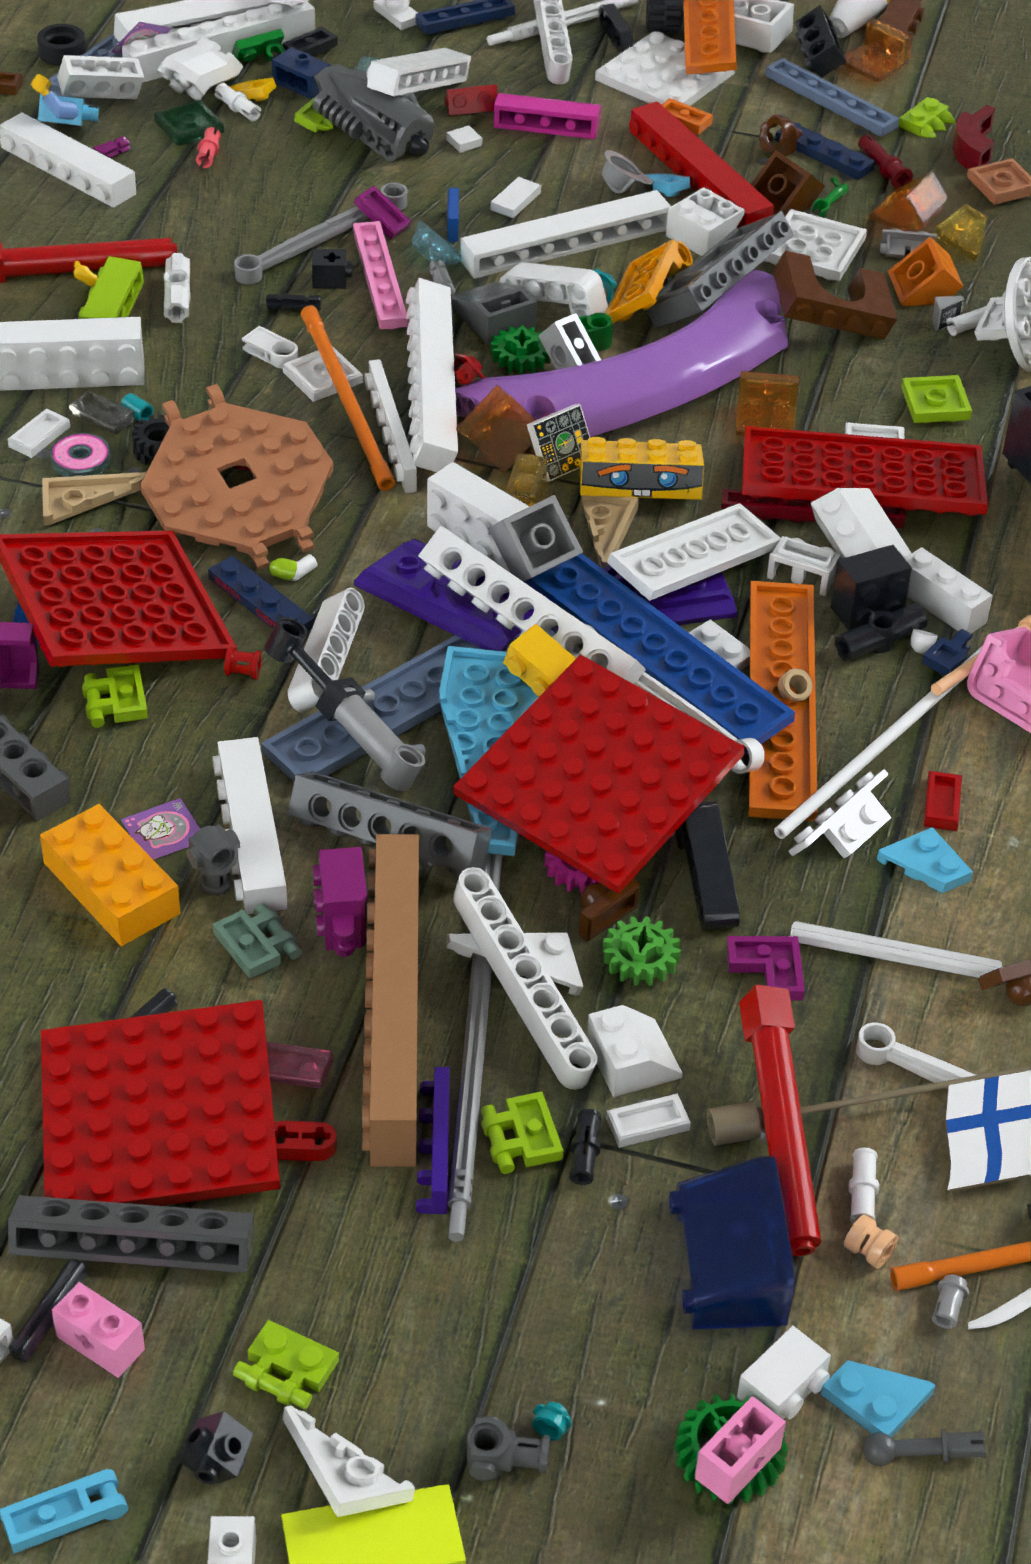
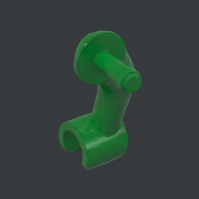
M832 177L830 182L836 188L825 198H818L813 205L812 211L821 210L818 217L826 218L830 205L838 198L844 197L848 192L847 184L840 185L837 178Z

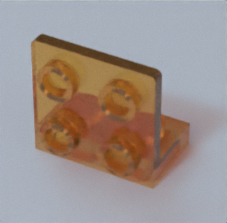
M873 18L867 22L864 44L845 55L847 62L842 65L848 67L851 71L868 77L872 81L880 82L909 64L913 37Z
M741 371L736 435L744 436L745 426L795 430L799 376Z
M496 385L461 422L456 430L465 438L470 439L501 471L506 472L532 445L526 424L534 422L536 419L504 388Z

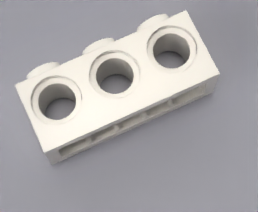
M64 55L57 79L62 96L137 99L144 75L138 58Z

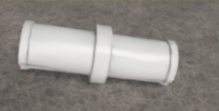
M220 83L216 87L215 91L218 93H214L215 97L228 104L230 110L235 113H241L250 121H256L259 118L261 108L249 101L245 94L234 91L225 83Z
M858 1148L852 1156L853 1178L848 1183V1191L852 1195L850 1215L852 1224L863 1214L875 1220V1196L879 1193V1182L876 1180L877 1152L870 1148Z

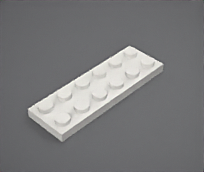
M739 503L612 552L607 563L650 601L771 552L776 548L781 538Z

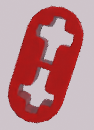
M305 1121L275 1122L276 1142H278L279 1137H286L284 1143H277L278 1160L324 1161L335 1154L337 1149L336 1131L328 1123ZM317 1138L324 1139L322 1145L315 1144Z

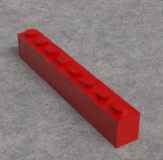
M658 101L631 109L629 129L632 135L641 141L675 174L689 177L690 187L695 192L704 187L745 210L736 228L739 229L773 215L774 205Z

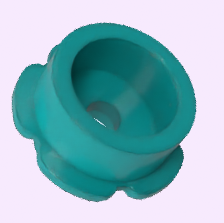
M548 1402L545 1406L538 1404L533 1410L535 1417L532 1421V1427L541 1437L547 1435L550 1436L551 1441L559 1440L572 1426V1421L566 1408L557 1402Z

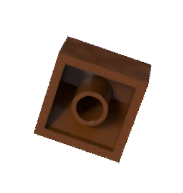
M777 150L774 151L751 183L757 191L774 205L773 215L782 211L785 217L790 209L799 212L809 209L825 188V185Z

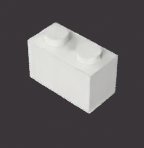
M792 1326L740 1376L737 1398L743 1402L748 1395L750 1398L753 1396L782 1419L786 1417L790 1420L799 1412L804 1399L811 1392L814 1394L820 1392L822 1386L829 1380L830 1374L827 1371L831 1355L796 1327Z

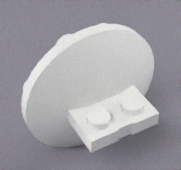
M1023 257L1017 260L1011 269L1005 296L990 298L984 311L985 313L974 332L977 341H996L1008 338L1011 350L1018 364L1025 371L1031 372V257Z

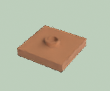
M1013 158L968 169L967 178L994 205L1031 196V176Z

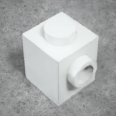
M211 1516L208 1564H255V1517Z

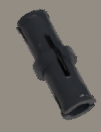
M583 1109L578 1113L576 1136L572 1138L570 1144L573 1158L569 1179L579 1185H588L593 1182L595 1159L601 1151V1143L598 1137L602 1116L593 1109ZM585 1139H588L587 1152L583 1154Z

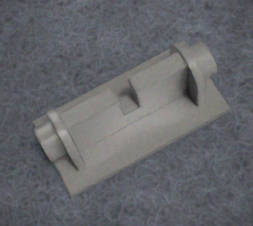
M883 229L880 241V254H885V257L904 258L905 250L912 252L929 237L936 241L937 234H931L926 231L909 232L900 229Z

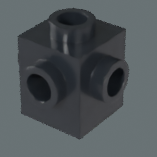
M225 1411L197 1419L194 1428L187 1436V1447L180 1463L191 1470L197 1480L205 1484L213 1485L237 1478L245 1466V1455L253 1433Z

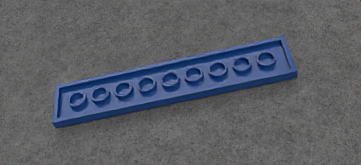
M581 553L524 582L582 623L592 626L598 634L636 659L646 669L645 673L703 712L738 740L754 738L762 744L794 722L795 711ZM744 746V752L748 754L749 752Z

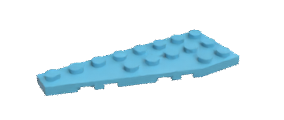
M448 646L439 688V703L460 779L539 698L529 685L518 676L513 675L508 667L503 664L507 652ZM467 803L471 822L492 828L487 853L515 856L518 833Z

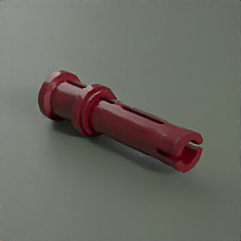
M867 134V137L863 135L859 139L858 147L869 158L875 160V164L880 167L881 175L886 179H890L891 185L895 189L903 190L911 184L913 172L909 168L903 167L902 161L898 157L890 156L869 134Z

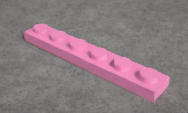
M380 221L353 223V234L379 328L397 329L408 327L407 313Z

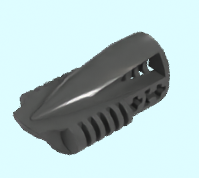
M335 64L324 68L314 76L319 88V93L313 101L314 110L322 114L326 119H329L331 123L335 124L352 139H360L386 160L393 162L405 154L407 142L410 141L412 143L413 134L421 135L428 141L432 139L434 130V119L413 101L400 95L391 96L367 88L368 78L366 71L348 69L340 64Z

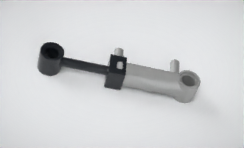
M280 617L264 645L267 654L283 663H290L295 659L323 690L315 707L329 722L337 720L382 769L380 775L384 783L398 791L409 790L425 764L424 755L426 750L424 745L404 744L367 704L375 698L373 690H363L352 677L332 681L303 649V641L308 634L305 626L294 618Z

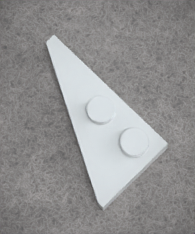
M471 933L448 934L445 942L447 949H452L457 954L471 958L473 953L484 956ZM524 933L552 981L570 987L569 994L580 995L583 983L568 933Z
M292 1405L284 1407L283 1421L337 1517L413 1501L415 1487L411 1482L405 1480L401 1484L397 1483L383 1473L384 1464L375 1458L366 1456L360 1448L337 1433L331 1435V1438L315 1428L316 1419L306 1412L297 1410Z

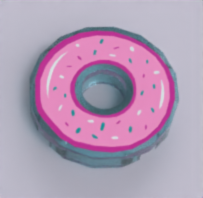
M77 433L62 437L55 442L50 450L52 468L58 474L65 477L75 475L87 476L99 475L107 469L110 464L111 453L109 444L103 438L94 434Z

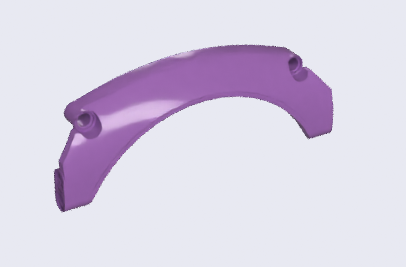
M753 269L720 296L713 306L701 317L675 333L640 348L569 368L525 375L480 378L467 385L455 388L456 415L471 421L493 415L524 423V426L527 427L526 424L571 405L581 404L590 437L687 403L745 374L789 346L785 318L779 315L782 314V306L775 278L767 272Z

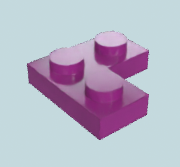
M727 936L728 972L764 973L766 986L789 989L791 1001H803L805 989L798 936Z

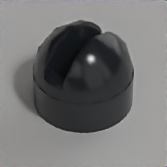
M413 134L409 155H425L429 148L428 140L421 135Z

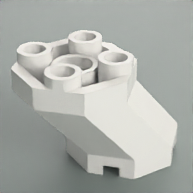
M201 36L194 46L167 56L158 67L157 73L163 78L170 80L169 86L176 92L182 94L185 91L191 98L200 101L208 89L234 79L240 73L243 66L230 52L225 54L220 50L221 46Z

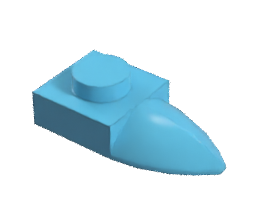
M645 174L653 181V184H651L653 191L657 190L660 193H664L666 197L678 196L680 191L690 188L689 177L673 174Z

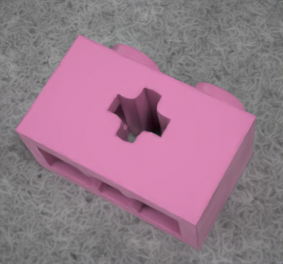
M80 1282L52 1309L56 1337L117 1378L145 1350L142 1323Z
M752 1396L699 1451L695 1479L729 1504L781 1449L786 1421Z

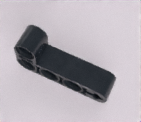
M717 801L701 802L676 830V840L679 849H686L700 926L703 931L738 927L740 923L739 905L719 805Z

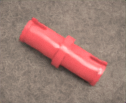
M214 127L205 130L204 138L200 140L198 145L199 153L196 157V163L200 166L203 161L202 168L211 167L213 158L219 151L218 143L221 133L217 129L216 134H213Z

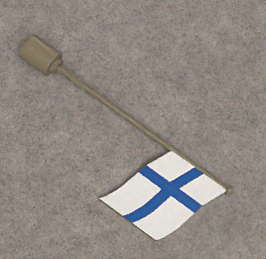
M1031 1065L800 1107L801 1114L804 1115L948 1088L945 1126L950 1158V1176L947 1192L1031 1177ZM753 1101L707 1109L708 1130L714 1146L758 1139L761 1136V1130L765 1129L762 1107L756 1108Z

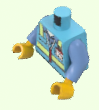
M36 74L31 82V86L40 93L38 121L80 126L83 125V121L98 122L99 106L85 105L82 98L58 96L55 91H49L53 83L45 76Z

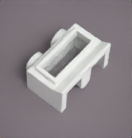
M782 536L773 553H770L767 578L773 580L780 563L792 566L791 581L794 584H802L806 578L807 571L821 575L819 595L826 596L835 580L837 561L840 559L841 554L835 553L829 547H817L805 543L800 538L791 539Z

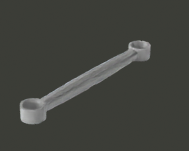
M393 182L381 187V192L400 211L407 207L408 190L405 185ZM356 206L288 239L259 256L252 254L241 255L234 261L235 279L242 284H255L262 279V271L353 228V223H362L369 218Z

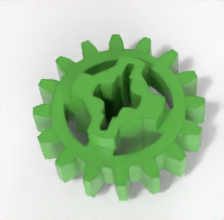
M633 916L630 918V924L626 925L620 920L617 922V930L608 929L607 938L603 940L604 964H609L610 974L620 972V981L622 982L632 978L634 986H638L640 980H645L649 986H652L653 978L657 977L664 982L666 981L667 972L675 973L676 964H679L680 939L673 938L674 930L672 928L663 930V921L661 920L655 924H650V919L645 916L643 922H638Z

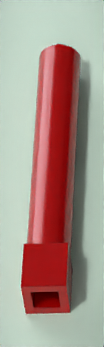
M171 237L3 249L2 243H0V283H6V277L71 273L76 269L73 265L75 261H79L81 265L87 266L90 271H99L101 267H104L109 256L139 261L142 268L166 266V259L170 258L172 253H178L177 243H171Z
M755 984L740 1000L739 1006L745 1042H752L782 1246L783 1249L790 1251L792 1255L806 1256L812 1254L815 1248L821 1245L822 1240L789 1034L795 1029L790 994L787 988Z

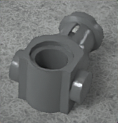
M220 824L205 826L198 830L194 836L188 838L189 849H187V857L191 865L195 869L198 868L199 872L203 874L200 881L202 891L208 895L220 896L230 890L232 879L228 872L238 861L240 841L232 829L225 831Z
M476 1417L475 1424L469 1429L467 1434L466 1458L470 1468V1476L476 1480L489 1481L500 1477L504 1472H511L513 1466L539 1469L540 1474H546L550 1436L544 1435L542 1439L517 1437L515 1430L508 1429L505 1423L496 1417ZM489 1446L493 1449L484 1451L479 1449V1447Z

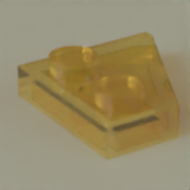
M965 204L936 227L934 234H937L939 239L976 262L981 253L980 248L988 217Z

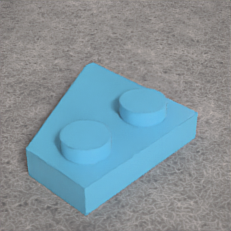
M933 827L878 850L877 860L880 863L886 865L888 861H891L905 868L904 875L923 881L929 887L941 893L968 883L972 879L973 871Z
M847 1360L822 1386L821 1395L871 1434L882 1432L892 1438L933 1395L935 1385L930 1381Z

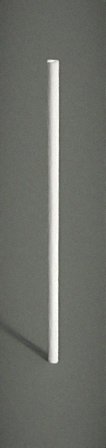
M981 646L976 652H974L968 659H966L963 663H965L966 661H968L969 659H971L973 656H975L976 654H978V653L980 652L982 646ZM959 683L940 696H936L931 690L775 827V835L780 839H784Z

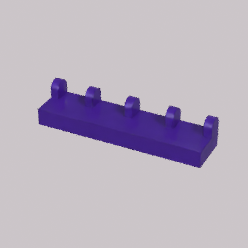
M434 1067V1081H423L419 1085L421 1095L434 1096L433 1108H422L419 1110L420 1122L433 1123V1139H421L418 1141V1151L420 1153L432 1154V1170H420L417 1172V1183L431 1185V1198H422L416 1201V1211L421 1214H447L449 1067Z

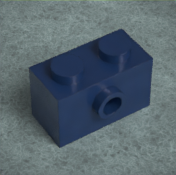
M291 47L272 59V77L276 84L312 100L319 93L314 76L324 68L331 66V64Z

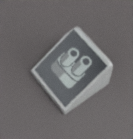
M963 296L935 297L932 323L935 331L953 325V323L946 324L947 319L961 315Z

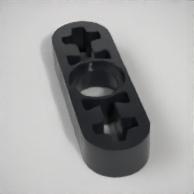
M615 4L600 5V23L617 52L622 53L628 48L633 47L632 32Z

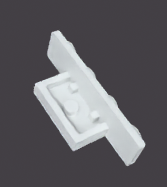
M883 769L876 775L869 771L855 783L858 788L855 792L849 789L834 801L838 806L836 809L832 810L829 807L814 819L818 824L812 829L809 825L794 837L797 843L788 851L791 856L808 847L821 834L827 837L843 858L848 857L891 818L870 792L888 775L886 770Z

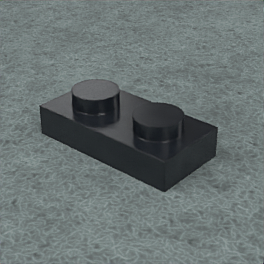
M320 27L283 42V47L285 51L292 47L301 52L308 53L310 56H314L338 46V37L324 27Z

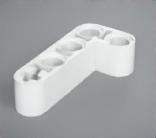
M521 262L503 275L499 283L523 286L537 301L569 304L571 315L576 313L578 317L600 312L605 313L608 308L602 280L595 271L590 269Z

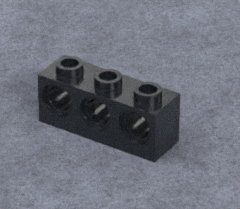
M820 5L795 21L798 30L795 35L801 43L800 49L806 57L805 63L811 72L816 71L823 78L847 62L833 22Z

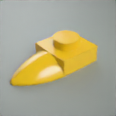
M272 77L246 81L229 87L236 92L245 94L248 100L254 99L255 102H259L269 97V94L276 88V84Z

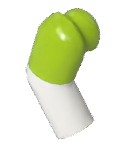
M310 554L298 562L278 558L270 563L269 571L274 577L294 582L315 569L317 561Z

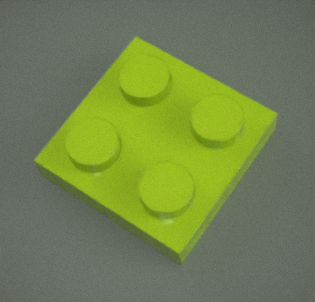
M959 375L902 378L901 389L914 423L971 420L972 408Z

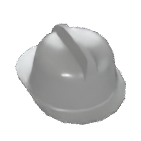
M611 150L604 152L606 161L602 168V177L615 193H624L630 190L638 181L645 184H653L649 177L639 171L623 155Z

